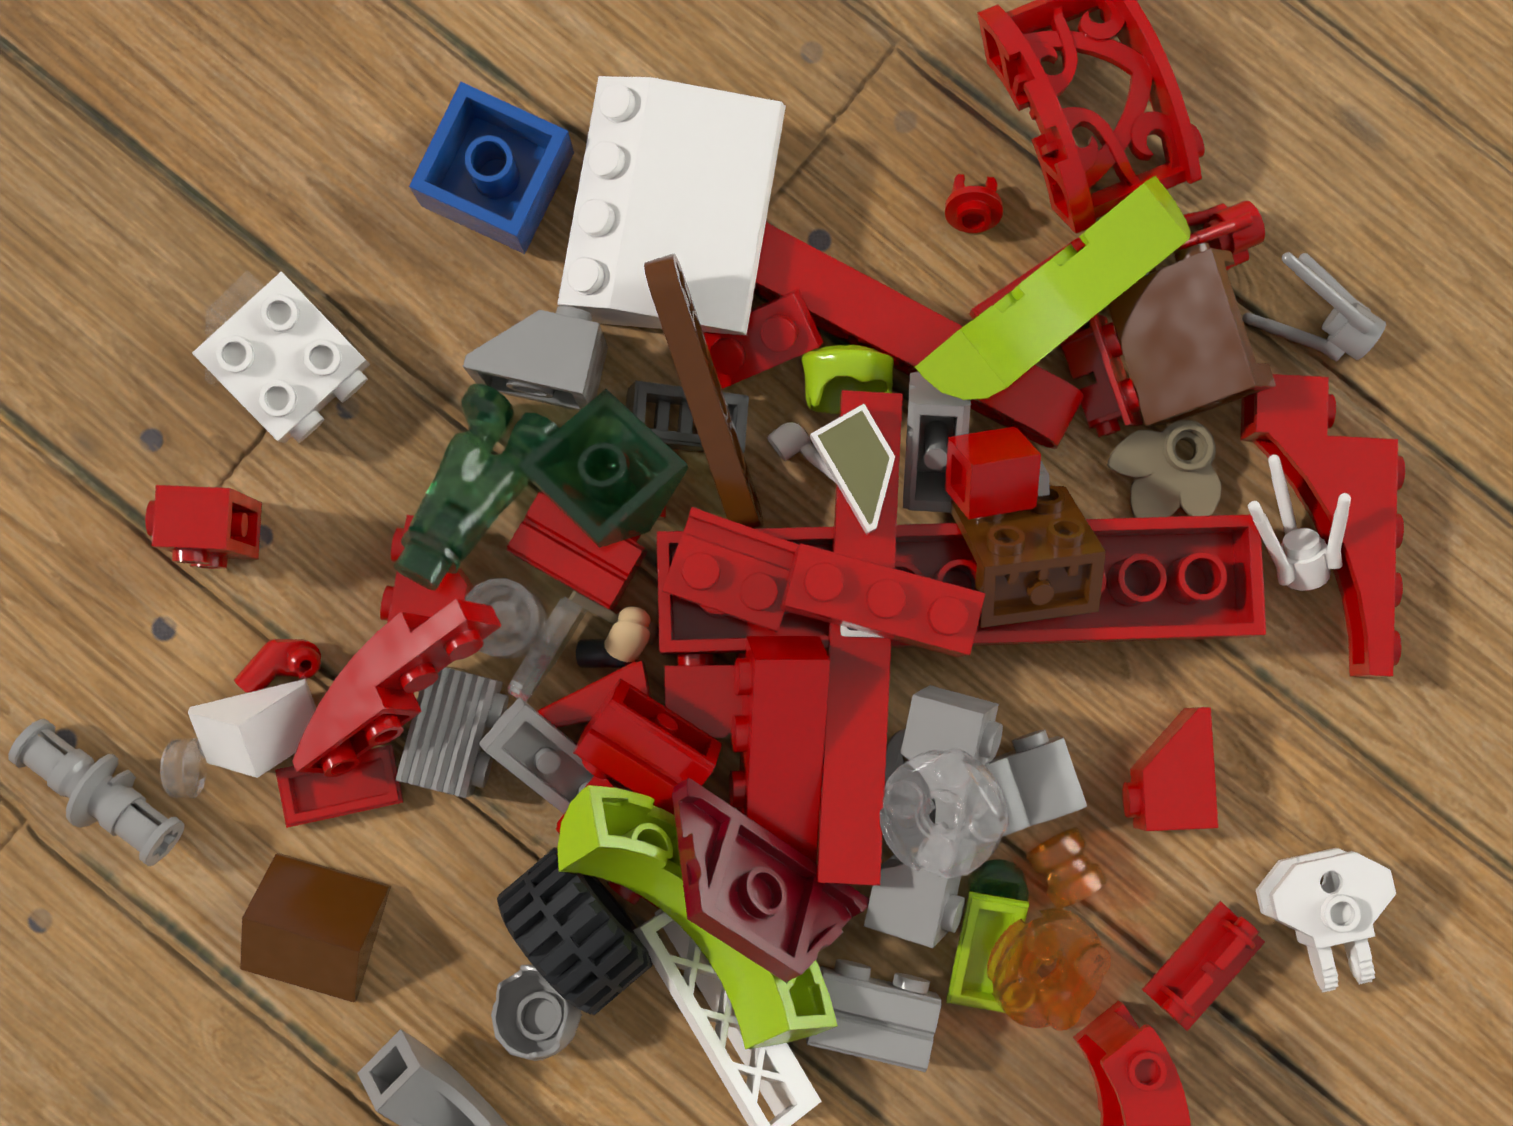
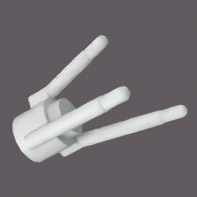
M1275 454L1271 455L1268 458L1285 532L1281 545L1260 503L1251 501L1248 504V509L1276 566L1279 584L1287 585L1291 589L1299 591L1319 588L1330 579V569H1339L1343 565L1341 546L1348 520L1351 496L1348 493H1342L1338 498L1327 545L1316 531L1307 528L1297 529L1280 457Z

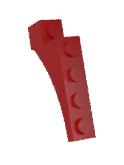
M1272 374L1276 384L1275 387L1242 398L1240 441H1252L1267 458L1274 454L1280 457L1286 481L1294 490L1312 519L1319 536L1324 539L1327 545L1338 498L1342 493H1348L1351 496L1349 515L1341 546L1343 565L1339 569H1333L1341 594L1348 633L1350 677H1393L1394 666L1399 663L1402 650L1400 634L1394 630L1395 607L1400 604L1403 594L1402 577L1399 572H1396V549L1401 546L1404 536L1403 517L1397 513V491L1402 488L1405 479V461L1402 456L1398 455V439L1328 436V429L1332 428L1336 416L1335 397L1333 394H1328L1329 377Z

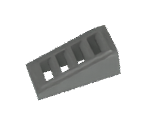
M635 381L628 388L623 441L627 439V441L641 442L649 448L704 452L699 435L692 434L693 417L682 387ZM723 392L742 451L745 453L749 396ZM646 402L656 403L653 429L644 428ZM670 404L680 405L677 432L668 431Z

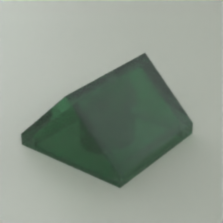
M607 389L603 390L517 464L519 470L599 548L650 532L688 470L687 463Z

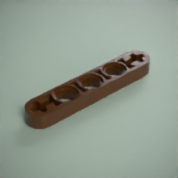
M674 253L645 262L644 270L648 287L728 520L753 529L763 527V516L757 493L679 260Z

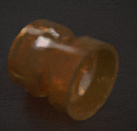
M1077 827L1067 829L1034 847L1025 856L1034 872L1046 875L1045 880L1048 883L1046 893L1056 909H1062L1083 900L1099 890L1107 882V878L1099 864L1090 862L1088 857L1084 856L1086 842Z

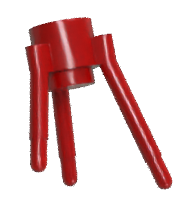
M1242 201L1230 207L1221 203L1207 210L1183 214L1188 226L1204 224L1202 230L1190 234V239L1181 245L1178 250L1206 242L1210 248L1231 251L1235 263L1226 267L1228 271L1234 266L1249 261L1248 249L1264 241L1265 226L1258 209L1250 201Z

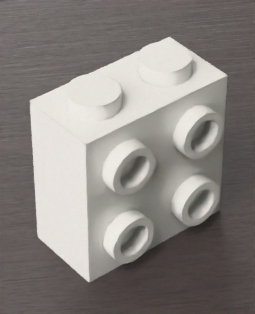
M282 271L192 352L278 442L286 443L291 437L298 443L307 438L324 421V418L318 412L333 398L337 397L343 403L356 393L368 380L362 372L370 365Z

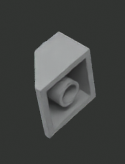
M557 306L556 313L538 310L465 356L463 368L480 389L593 414L608 346L600 324L591 321L593 316L591 313L575 307Z

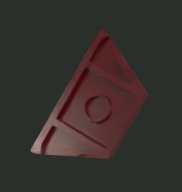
M687 778L674 787L672 798L687 919L784 982L802 975L817 959L818 952L830 946L843 933L841 929L850 919L862 913L868 907L870 899L848 884L818 883L817 863L692 779Z

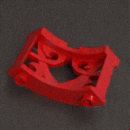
M1035 0L1008 12H1005L999 4L977 12L987 64L1005 86L1018 111L1030 108L1029 114L1031 119L1036 121L1041 135L1031 139L1046 182L1051 209L1075 234L1090 228L1096 223V218L1107 214L1140 185L1154 176L1159 179L1166 189L1186 181L1192 184L1202 180L1199 158L1203 157L1205 153L1202 136L1197 127L1190 123L1180 88L1166 53L1147 16L1140 7L1138 0ZM1099 9L1100 17L1105 23L1093 22L1089 17V13ZM1082 16L1077 26V32L1070 31L1067 22ZM1056 51H1060L1063 65L1062 72L1057 75L1045 73L1041 62L1046 61L1055 64L1058 58ZM1077 53L1107 61L1131 76L1126 103L1114 131L1105 119L1092 110L1081 107L1062 108L1057 97L1066 90L1076 72ZM1149 99L1153 111L1145 112ZM1082 126L1090 130L1102 145L1101 149L1098 150V144L1093 136L1088 140V146L1078 147L1072 135L1073 129ZM1149 135H1157L1161 138L1166 163L1136 175L1124 150L1129 146L1130 151L1137 159L1149 161L1154 154L1147 146V137ZM1113 166L1120 182L1090 194L1089 189Z
M1118 1000L1073 1036L1082 1050L1094 1078L1098 1110L1101 1112L1100 1126H1191L1185 1092L1177 1069L1165 1045L1150 1025L1145 1024L1139 1028L1122 1002Z

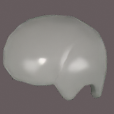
M530 964L521 965L518 972L497 985L496 1001L491 1014L495 1038L509 1054L533 1061L544 1060L563 1050L573 1040L582 1016L581 1010L567 1002L542 977L536 968Z

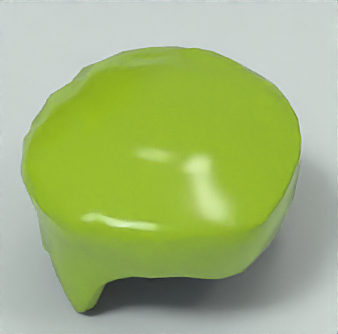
M836 345L812 350L802 355L805 397L810 410L839 414L842 390L892 393L894 358L888 354H883L864 346Z

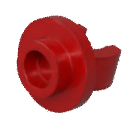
M957 174L954 179L952 193L945 203V218L953 228L966 233L985 232L995 227L1003 216V202L996 193L998 187L996 179L987 176L985 187H965L964 174Z

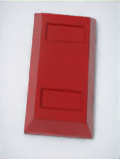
M393 744L368 750L359 757L360 763L353 770L336 777H326L324 773L296 772L294 766L275 769L286 828L403 803L400 781L396 780L398 769Z

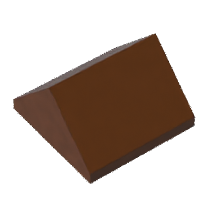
M275 854L242 917L240 969L355 1003L361 989L391 886L284 854Z

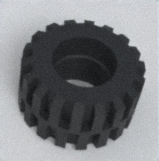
M555 847L497 897L502 920L528 960L567 1002L590 1015L597 1014L653 966L648 950L633 931L637 927L616 899L595 876L559 872L558 849Z

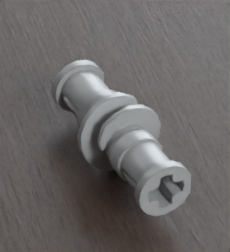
M40 719L29 725L11 746L8 754L10 762L18 768L27 766L47 781V786L57 794L69 798L66 807V818L69 823L81 828L90 826L98 821L99 825L111 835H118L140 852L139 860L148 867L155 865L165 857L180 839L185 824L177 817L166 818L146 803V798L132 788L136 777L130 770L123 771L114 778L112 777L118 766V758L114 754H107L94 762V759L83 750L73 748L56 735L55 726L46 719Z

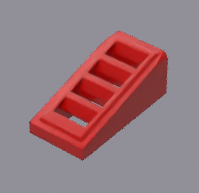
M642 660L637 663L633 662L541 708L537 712L557 728L589 722L620 678L651 697L645 662Z

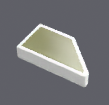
M862 404L811 433L810 439L867 535L877 528L895 455L865 404Z

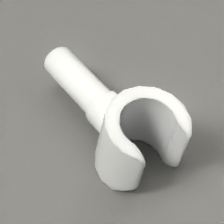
M793 422L784 423L768 435L769 443L785 462L800 451L806 460L835 482L816 447L811 443L809 436L799 424Z

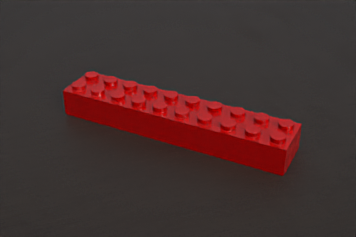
M1251 514L1086 519L1106 551L1099 612L983 628L978 623L972 646L1224 639L1266 635L1261 536ZM957 523L897 525L895 569L975 590L977 563ZM834 526L756 529L799 545L802 543L833 552ZM683 531L657 532L659 650L662 655L746 653L747 636H820L825 649L828 650V622L785 611L778 632H774L662 592ZM891 640V648H919Z

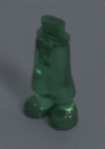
M476 383L470 385L462 397L461 408L468 425V431L455 434L449 442L435 477L422 499L407 532L401 539L404 550L394 564V568L400 574L429 590H436L447 573H457L462 561L471 553L498 516L520 495L529 481V466L554 459L565 445L566 438L554 422L537 413L526 412L520 416L513 427L504 451L499 455H492L491 451L494 446L504 437L511 426L514 411L512 404L503 394L485 384Z

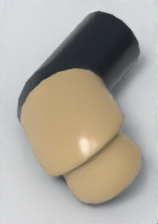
M626 607L620 611L618 622L613 624L606 639H581L576 646V661L579 667L623 668L636 662L650 637L648 627L651 619L649 614L639 607Z

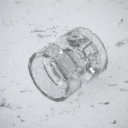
M506 578L489 579L476 585L465 597L466 601L491 605L502 626L483 640L484 645L479 650L480 652L501 659H517L531 653L542 642L547 629L546 610L541 599L522 584Z

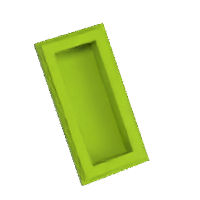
M969 892L946 1003L1005 1013L1029 902Z

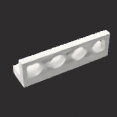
M659 909L655 912L656 916L633 931L648 950L653 965L748 1126H791L822 1101L789 1045L783 1043L745 1050L732 1004L716 972L691 937L671 917ZM662 927L664 928L680 957L668 953L656 931ZM678 968L684 970V975H683V977H682L680 971L678 970ZM695 982L712 1011L701 1008L693 995ZM710 1022L716 1023L715 1031L711 1026ZM727 1036L744 1065L733 1062L725 1049ZM741 1075L747 1076V1081H746V1083H745V1081L743 1080V1078H742ZM759 1090L775 1116L769 1122L757 1103Z

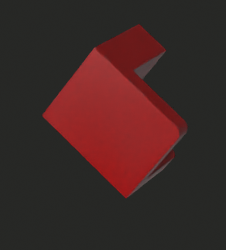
M1016 427L948 437L945 491L968 520L1033 509L1036 507L1038 500L1041 453Z

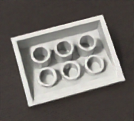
M599 76L557 305L585 310L593 315L591 321L599 324L662 329L648 287L644 263L675 253L684 273L702 331L747 335L786 106L780 101L652 77Z

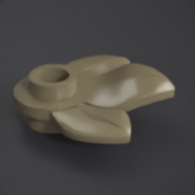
M1180 420L1172 423L1162 432L1138 430L1120 442L1109 457L1108 468L1120 475L1134 479L1130 487V506L1134 518L1168 517L1180 506L1190 516H1211L1220 501L1221 482L1211 466L1216 453L1215 441L1210 431L1196 421ZM1179 440H1185L1192 445L1193 456L1190 460H1183L1177 456L1175 445Z

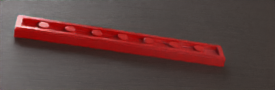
M842 390L839 417L865 404L895 455V460L877 528L867 535L836 483L833 552L895 569L903 394ZM829 623L828 656L830 658L821 784L817 882L880 886L891 639L881 637H845L840 633L841 626Z

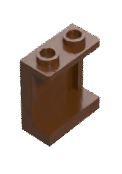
M1208 243L1183 249L1174 255L1176 263L1158 271L1154 267L1108 304L1146 426L1170 425L1276 386L1269 363H1256L1226 270L1227 266L1235 263L1231 251L1210 248Z

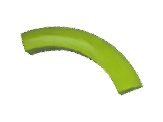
M1156 176L1150 178L1079 236L1086 245L1083 249L1077 252L1071 244L1068 245L997 303L959 329L916 365L915 368L923 378L941 393L962 400L988 398L1008 388L1054 348L1190 239L1191 232L1177 203Z
M588 785L570 802L561 822L557 846L559 872L581 873L622 885L643 896L671 917L696 943L719 977L736 1015L745 1050L800 1040L838 1026L830 995L816 960L802 975L784 982L687 919L675 815L653 806L654 799L649 796L612 787Z

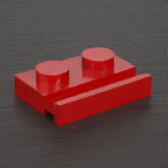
M691 507L662 592L778 632L785 612L780 610L794 554L799 544Z

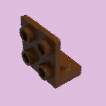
M1049 485L1050 495L1038 496L1037 505L1033 509L969 520L953 500L951 501V514L977 563L975 591L986 593L978 622L981 628L1099 612L1106 551L1066 487Z

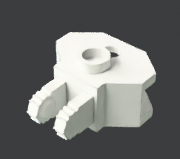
M1339 848L1278 860L1256 888L1260 912L1295 930L1297 941L1307 946L1317 986H1319L1322 992L1336 990V987H1338V973L1331 946L1343 943L1353 977L1359 984L1372 982V979L1375 978V971L1368 938L1375 937L1373 923L1396 895L1391 870L1356 852H1345ZM1323 876V882L1320 884L1321 877Z

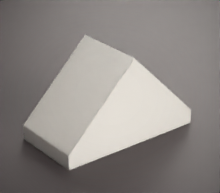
M303 679L192 706L189 708L188 714L207 763L258 778L296 753L303 733L316 710V706L307 681Z

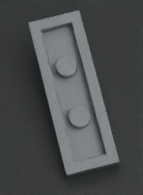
M520 697L503 713L492 729L479 742L487 754L563 814L566 812L570 802L585 788L594 776L584 767L582 759L573 753L577 743ZM614 780L616 783H618L620 786H622L623 788H625L627 791L633 792L632 790H630L629 788L625 787L624 785H622V784L619 783L618 781Z

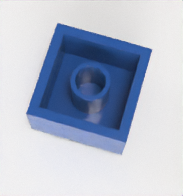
M460 82L409 188L422 207L525 254L574 155V149L568 130L466 83Z

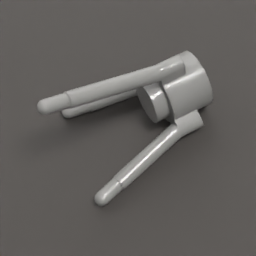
M1290 252L1284 253L1282 255L1283 263L1334 307L1322 325V330L1329 334L1328 338L1324 339L1252 313H1245L1242 317L1243 322L1260 328L1263 331L1319 350L1335 362L1344 353L1355 360L1364 357L1381 337L1385 330L1386 322L1373 314L1371 309L1356 300L1309 254L1303 253L1298 259Z

